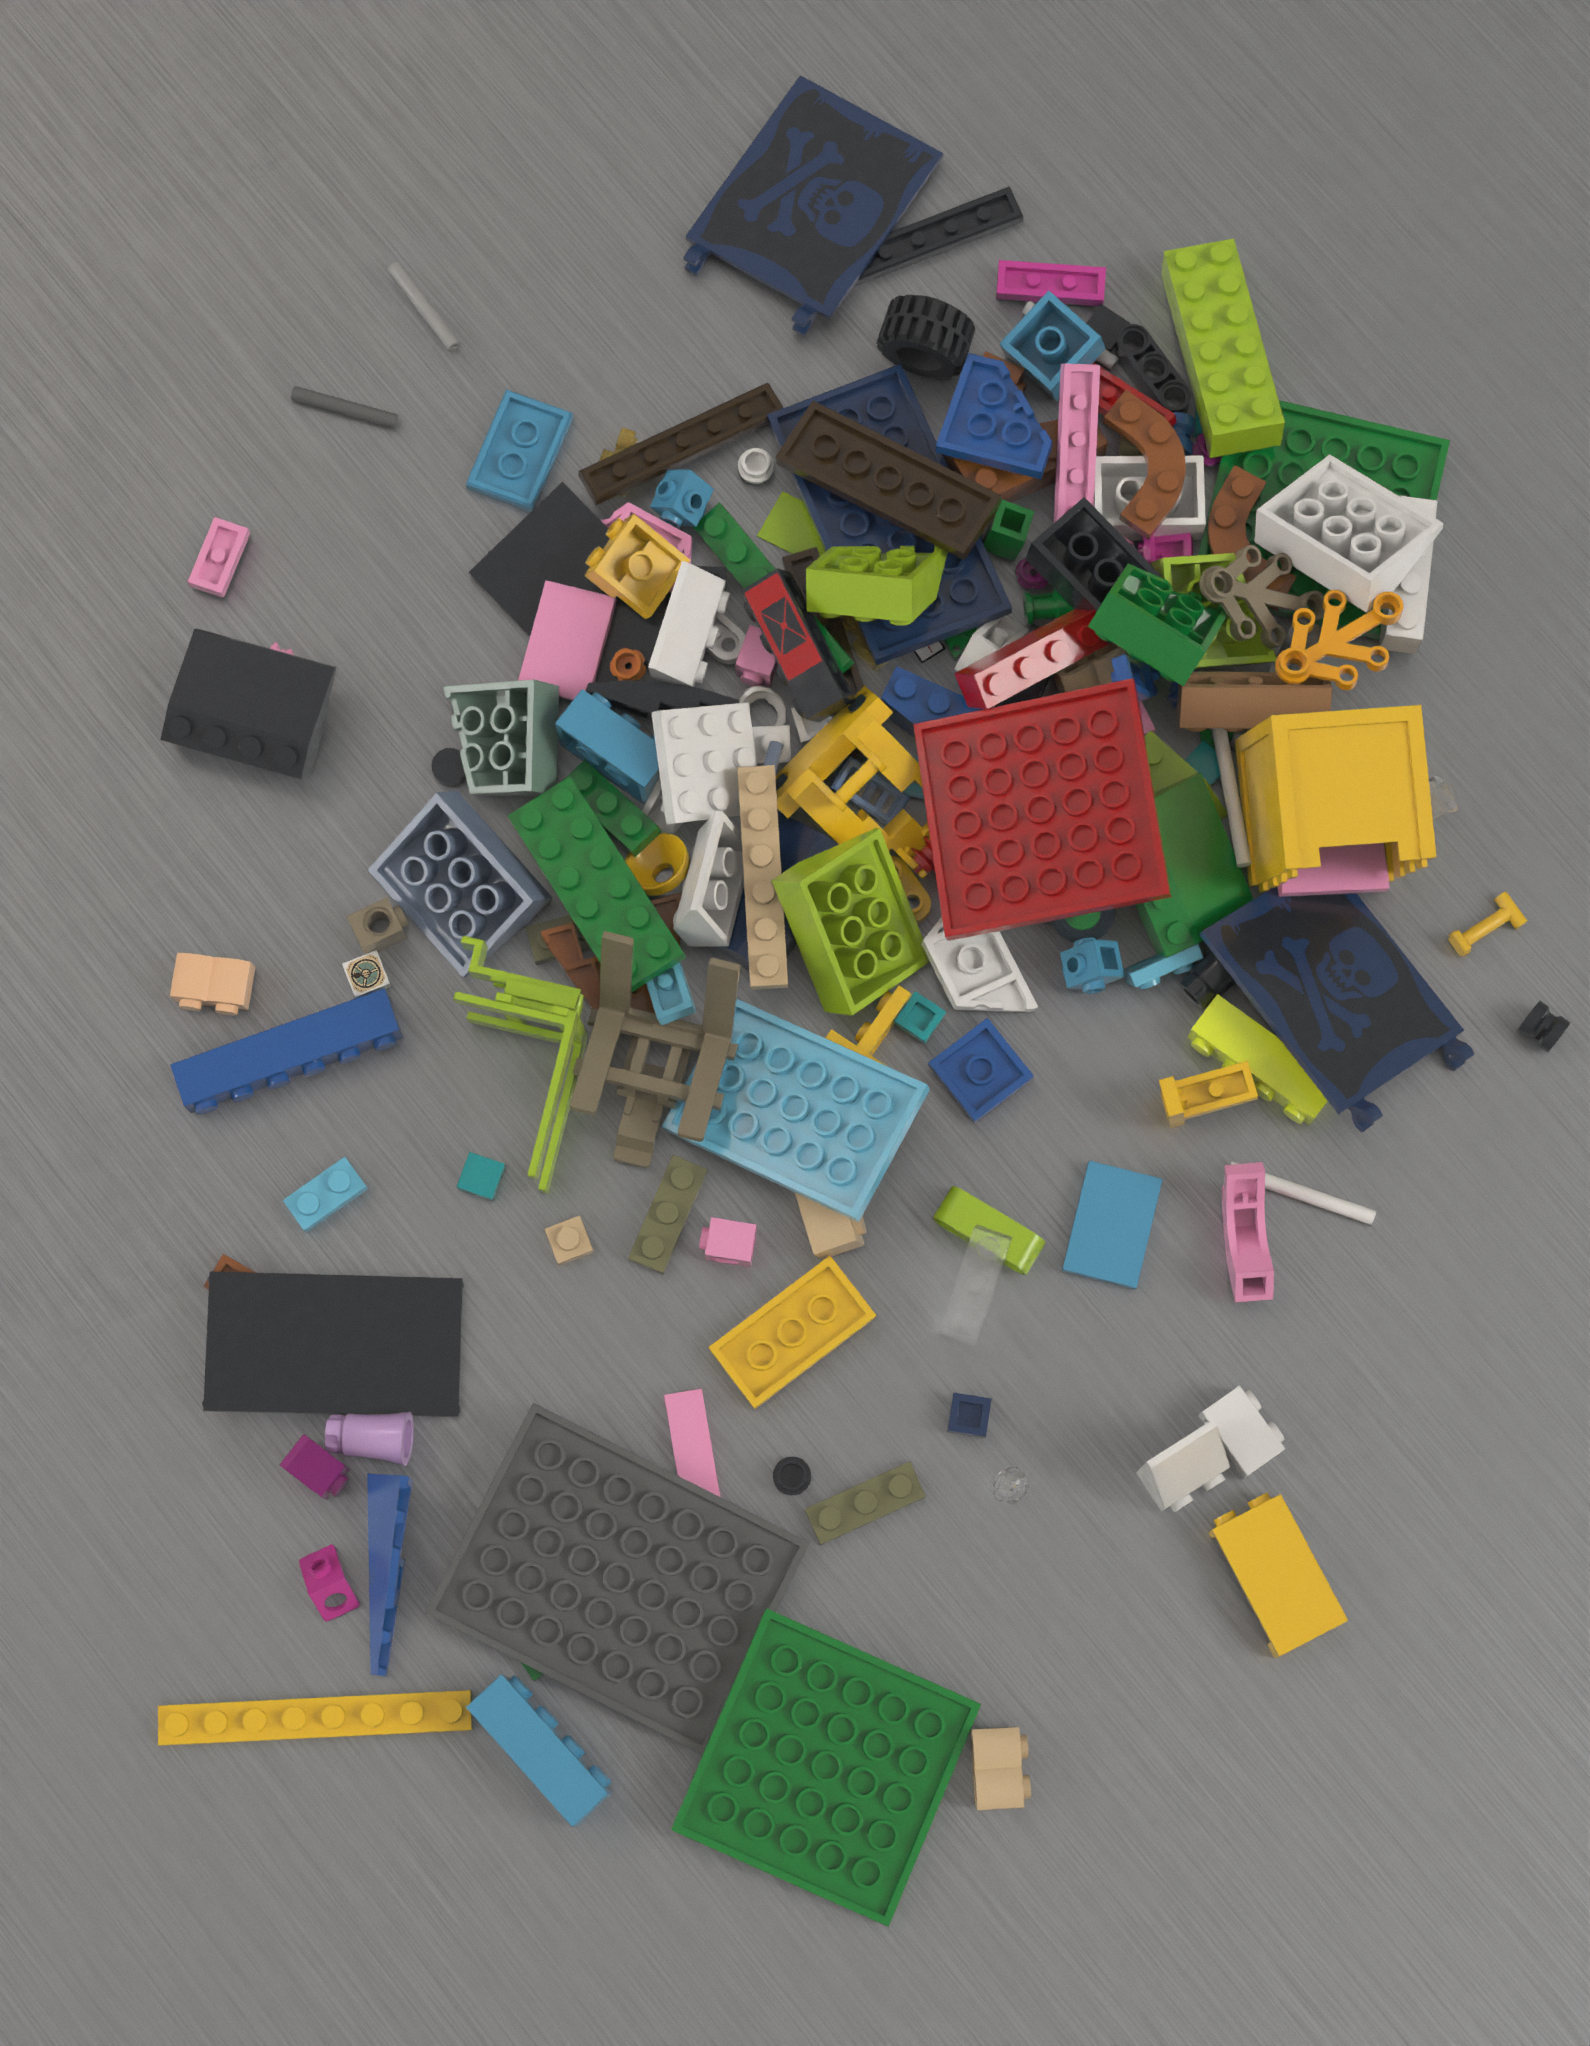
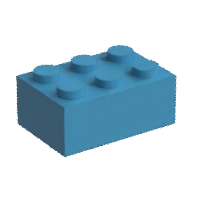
M582 689L555 723L560 746L581 761L585 759L602 776L645 806L660 777L655 736L653 735L650 738L639 730L641 725L631 716L625 713L620 716L611 710L609 701L600 694L594 692L590 695Z

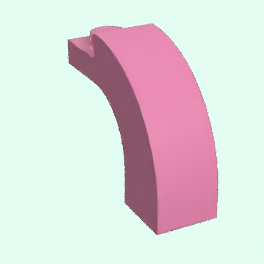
M1263 1162L1224 1166V1185H1222L1223 1231L1228 1272L1235 1303L1273 1299L1274 1268L1268 1248L1265 1226V1169Z

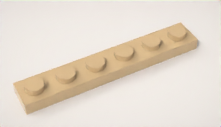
M775 765L737 767L750 989L788 988L784 910L771 881L781 874Z

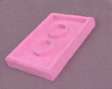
M546 580L518 681L535 679L558 685L559 698L573 701L582 689L586 690L588 683H594L596 680L617 599L615 597L611 598L608 595Z
M1384 843L1319 848L1321 867L1297 869L1298 877L1294 879L1287 878V882L1277 886L1279 897L1386 892L1390 889Z

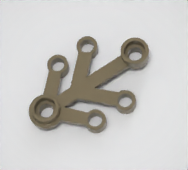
M1248 545L1237 551L1236 559L1227 567L1212 566L1207 568L1200 577V589L1208 601L1221 604L1232 621L1230 632L1237 641L1252 638L1256 632L1254 621L1244 615L1234 597L1243 599L1263 629L1261 632L1262 643L1267 648L1272 649L1283 645L1287 634L1285 629L1277 624L1266 605L1292 612L1300 608H1307L1308 605L1309 609L1315 614V621L1324 618V595L1319 591H1310L1298 597L1266 589L1276 578L1286 575L1291 571L1292 561L1285 553L1269 557L1266 564L1267 567L1248 583L1236 581V578L1245 570L1256 567L1261 562L1260 550L1254 545ZM1247 552L1251 556V563L1246 558ZM1277 560H1279L1282 565L1281 570L1277 566ZM1241 624L1245 627V634L1241 631ZM1272 631L1276 635V642L1272 639Z

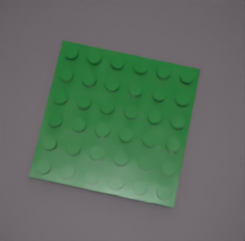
M1279 400L1285 421L1281 445L1222 456L1198 555L1212 554L1209 541L1207 540L1208 519L1214 500L1234 465L1267 482L1247 518L1245 527L1246 537L1250 545L1256 546L1260 550L1262 558L1268 560L1274 554L1255 543L1257 509L1328 455L1335 457L1399 497L1406 496L1437 501L1450 440ZM1277 560V566L1282 568L1280 561ZM1292 566L1290 573L1297 577L1288 594L1299 597L1310 591H1319L1325 596L1330 591V589ZM1337 599L1328 601L1332 606H1339L1341 604ZM1346 600L1345 609L1339 615L1337 630L1365 615L1366 612ZM1266 606L1272 615L1293 619L1295 612L1280 608L1276 611ZM1324 618L1315 621V623L1322 626ZM1381 624L1361 636L1380 640Z
M765 1608L670 1830L889 1927L981 1704Z

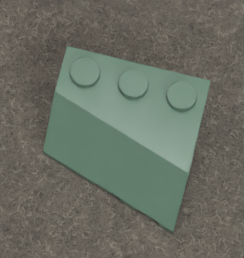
M533 679L443 686L445 697L450 699L454 712L451 720L454 730L459 732L463 748L460 751V756L470 794L525 798L538 797L557 785L558 734L555 723L558 720L559 710L558 685Z

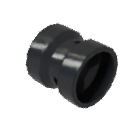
M1539 1000L1517 1030L1526 1037H1534L1538 1040V1046L1549 1052L1571 1022L1563 1016L1553 1015L1550 1012L1549 1006Z

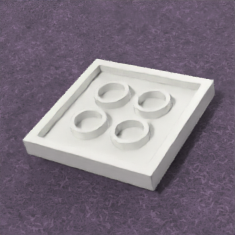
M749 702L651 712L666 825L708 820L715 811H723L727 817L740 816L737 767L757 766Z

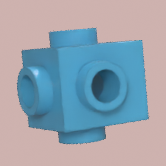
M667 470L663 480L656 488L655 497L650 508L661 516V520L677 529L681 526L697 527L699 520L705 514L706 505L714 488L691 470Z
M1092 937L1083 938L1073 942V948L1060 952L1063 966L1062 972L1067 989H1083L1084 994L1099 993L1106 989L1105 984L1125 977L1117 941L1096 940Z

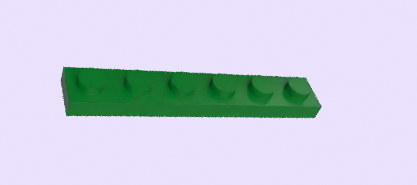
M720 502L699 520L697 527H693L744 589L776 569ZM812 612L842 673H844L854 664V661Z

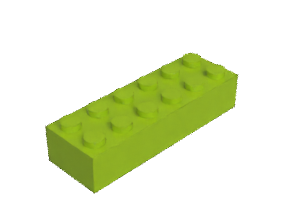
M1234 238L1164 251L1161 277L1209 458L1281 445L1285 421Z

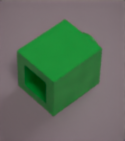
M1002 500L988 523L983 540L986 551L1015 561L1026 542L1035 511Z

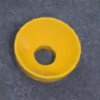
M661 833L636 857L628 853L625 862L646 895L653 896L672 891L684 880L690 865V855L686 845L679 837L669 833ZM667 868L674 870L668 880L664 882L656 881L657 875L662 870Z

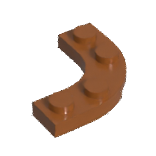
M1125 390L1105 415L1103 423L1132 442L1144 456L1147 464V477L1140 490L1120 514L1119 520L1149 540L1170 514L1180 497L1186 472L1185 454L1181 441L1171 424L1152 407Z
M1235 465L1217 494L1210 511L1207 524V540L1209 541L1212 554L1234 553L1236 556L1239 549L1250 545L1246 537L1245 524L1267 483ZM1247 552L1246 558L1251 563V556ZM1262 558L1258 566L1243 572L1246 583L1267 567V560ZM1289 572L1276 578L1266 589L1288 594L1297 576ZM1268 606L1276 611L1279 610V608Z

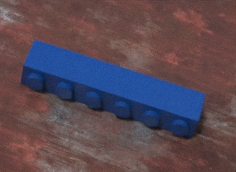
M384 988L170 1064L184 1107L190 1113L196 1112L197 1115H203L218 1109V1104L232 1099L233 1102H240L254 1096L253 1091L268 1086V1089L283 1087L290 1082L289 1078L304 1074L305 1077L319 1074L326 1069L325 1065L339 1061L340 1064L353 1062L361 1057L360 1053L373 1048H375V1051L389 1049L397 1044L396 1040L404 1037L390 997Z

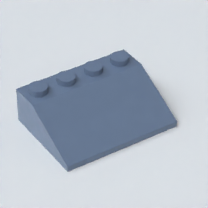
M457 790L437 792L368 869L372 876L400 905L403 911L463 978L470 974L468 969L473 951L464 949L460 943L463 936L484 940L488 946L485 958L487 960L529 924L553 898Z

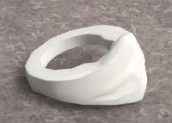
M752 686L744 692L739 703L749 702L750 708V704L756 700L766 699L777 711L778 719L775 726L785 725L786 708L777 692L763 686Z

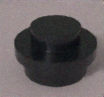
M786 1457L775 1466L773 1481L776 1488L783 1494L789 1496L799 1495L810 1485L811 1470L808 1464L801 1458Z

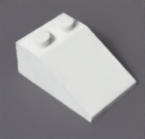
M1211 1420L1147 1461L1136 1473L1161 1512L1171 1507L1175 1513L1193 1501L1190 1493L1203 1486L1207 1492L1226 1480L1222 1473L1230 1468L1218 1427L1214 1420Z

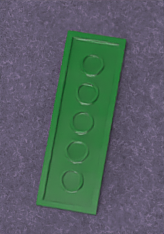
M571 776L508 815V818L600 963L601 940L605 931L634 939L631 993L687 958Z

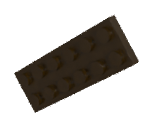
M815 401L811 402L775 457L777 465L963 560L966 559L1002 502L1000 494Z

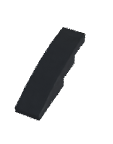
M632 680L588 683L585 690L590 695L596 692L609 701L611 708L651 723L653 722L651 712L657 710L736 704L740 701L705 689L666 682Z

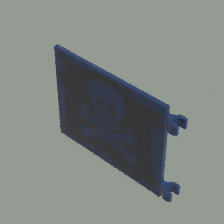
M800 75L685 236L686 240L693 243L694 246L690 247L683 257V260L688 262L684 268L697 276L703 269L707 257L712 254L795 300L803 306L799 307L792 317V321L795 322L792 330L805 336L811 329L817 315H821L829 320L832 318L942 160L943 153Z
M1275 887L1209 926L1199 934L1338 1115L1349 1109L1352 1121L1360 1132H1364L1373 1126L1374 1122L1383 1116L1381 1110L1374 1103L1365 1100L1366 1096L1439 1048L1443 1050L1444 1060L1453 1071L1464 1065L1466 1060L1475 1055L1473 1049L1466 1042L1456 1038L1465 1030L1357 893L1279 897L1278 887Z

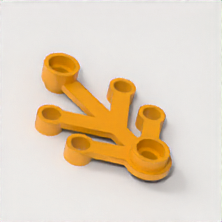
M1340 590L1328 591L1323 600L1325 614L1319 642L1306 650L1307 634L1314 628L1315 614L1308 608L1296 610L1292 619L1294 632L1291 647L1282 651L1276 659L1275 670L1278 677L1289 684H1299L1306 681L1309 677L1334 681L1341 690L1353 689L1358 680L1357 669L1349 664L1335 667L1317 662L1326 656L1363 662L1374 672L1383 671L1389 661V652L1386 648L1382 646L1370 648L1348 643L1379 624L1392 625L1399 621L1404 606L1401 597L1389 591L1380 593L1374 599L1370 612L1336 631L1339 615L1345 609L1346 596ZM1337 599L1341 604L1339 606H1332L1328 601ZM1384 608L1390 609L1393 612V614L1385 615L1380 611ZM1305 617L1309 619L1310 623L1303 625L1297 619ZM1374 655H1380L1383 657L1384 661L1377 663L1374 662L1371 659V657ZM1297 664L1301 669L1293 671L1288 669L1287 666ZM1350 674L1353 679L1351 681H1344L1340 678V675Z

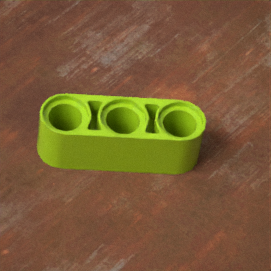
M951 1186L932 1217L938 1225L1022 1275L1028 1274L1046 1244L1045 1240L1033 1231L956 1186Z

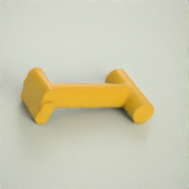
M1507 891L1494 899L1500 908L1499 910L1463 933L1455 930L1448 935V941L1460 957H1464L1471 952L1472 947L1470 945L1504 923L1510 921L1515 930L1528 922Z

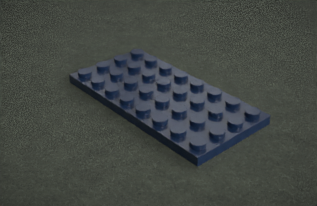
M901 364L767 414L769 425L780 449L811 402L815 401L948 468L943 455L936 453L937 442ZM790 471L825 552L832 546H877L881 549V553L900 549L901 546H914L915 553H933L935 551L934 544ZM979 537L965 560L948 552L936 600L913 622L908 625H893L889 620L876 619L869 622L856 620L877 666L1012 614V606Z

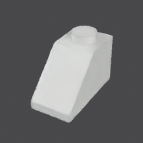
M1007 615L984 624L972 635L954 669L959 671L1027 635L1029 629Z

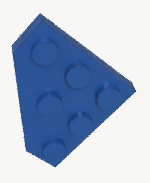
M968 353L936 443V453L1042 479L1052 449V440L1036 420L1033 409L1021 390L1017 389L1004 362Z

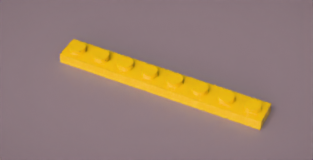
M472 1691L158 1706V1746L473 1730V1717L466 1707L472 1702Z

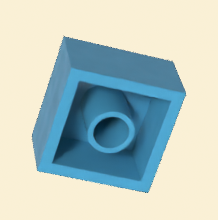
M1049 290L999 343L1004 355L1013 364L1024 368V373L1056 402L1059 400L1061 364H1092L1106 349L1101 336Z

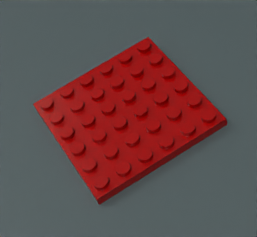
M1134 678L913 724L943 928L947 941L1171 898Z

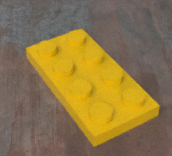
M828 1256L709 1346L708 1349L755 1410L874 1320L877 1315L833 1258Z

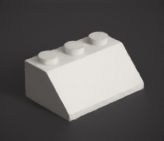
M682 561L648 666L650 678L694 687L695 682L702 684L708 663L702 660L706 648H714L719 628L714 626L717 613H725L730 598V593L725 592V580L688 562Z
M715 811L698 831L695 845L690 853L691 861L687 877L682 883V896L679 907L674 914L673 929L689 947L729 946L744 887L741 833L723 811Z

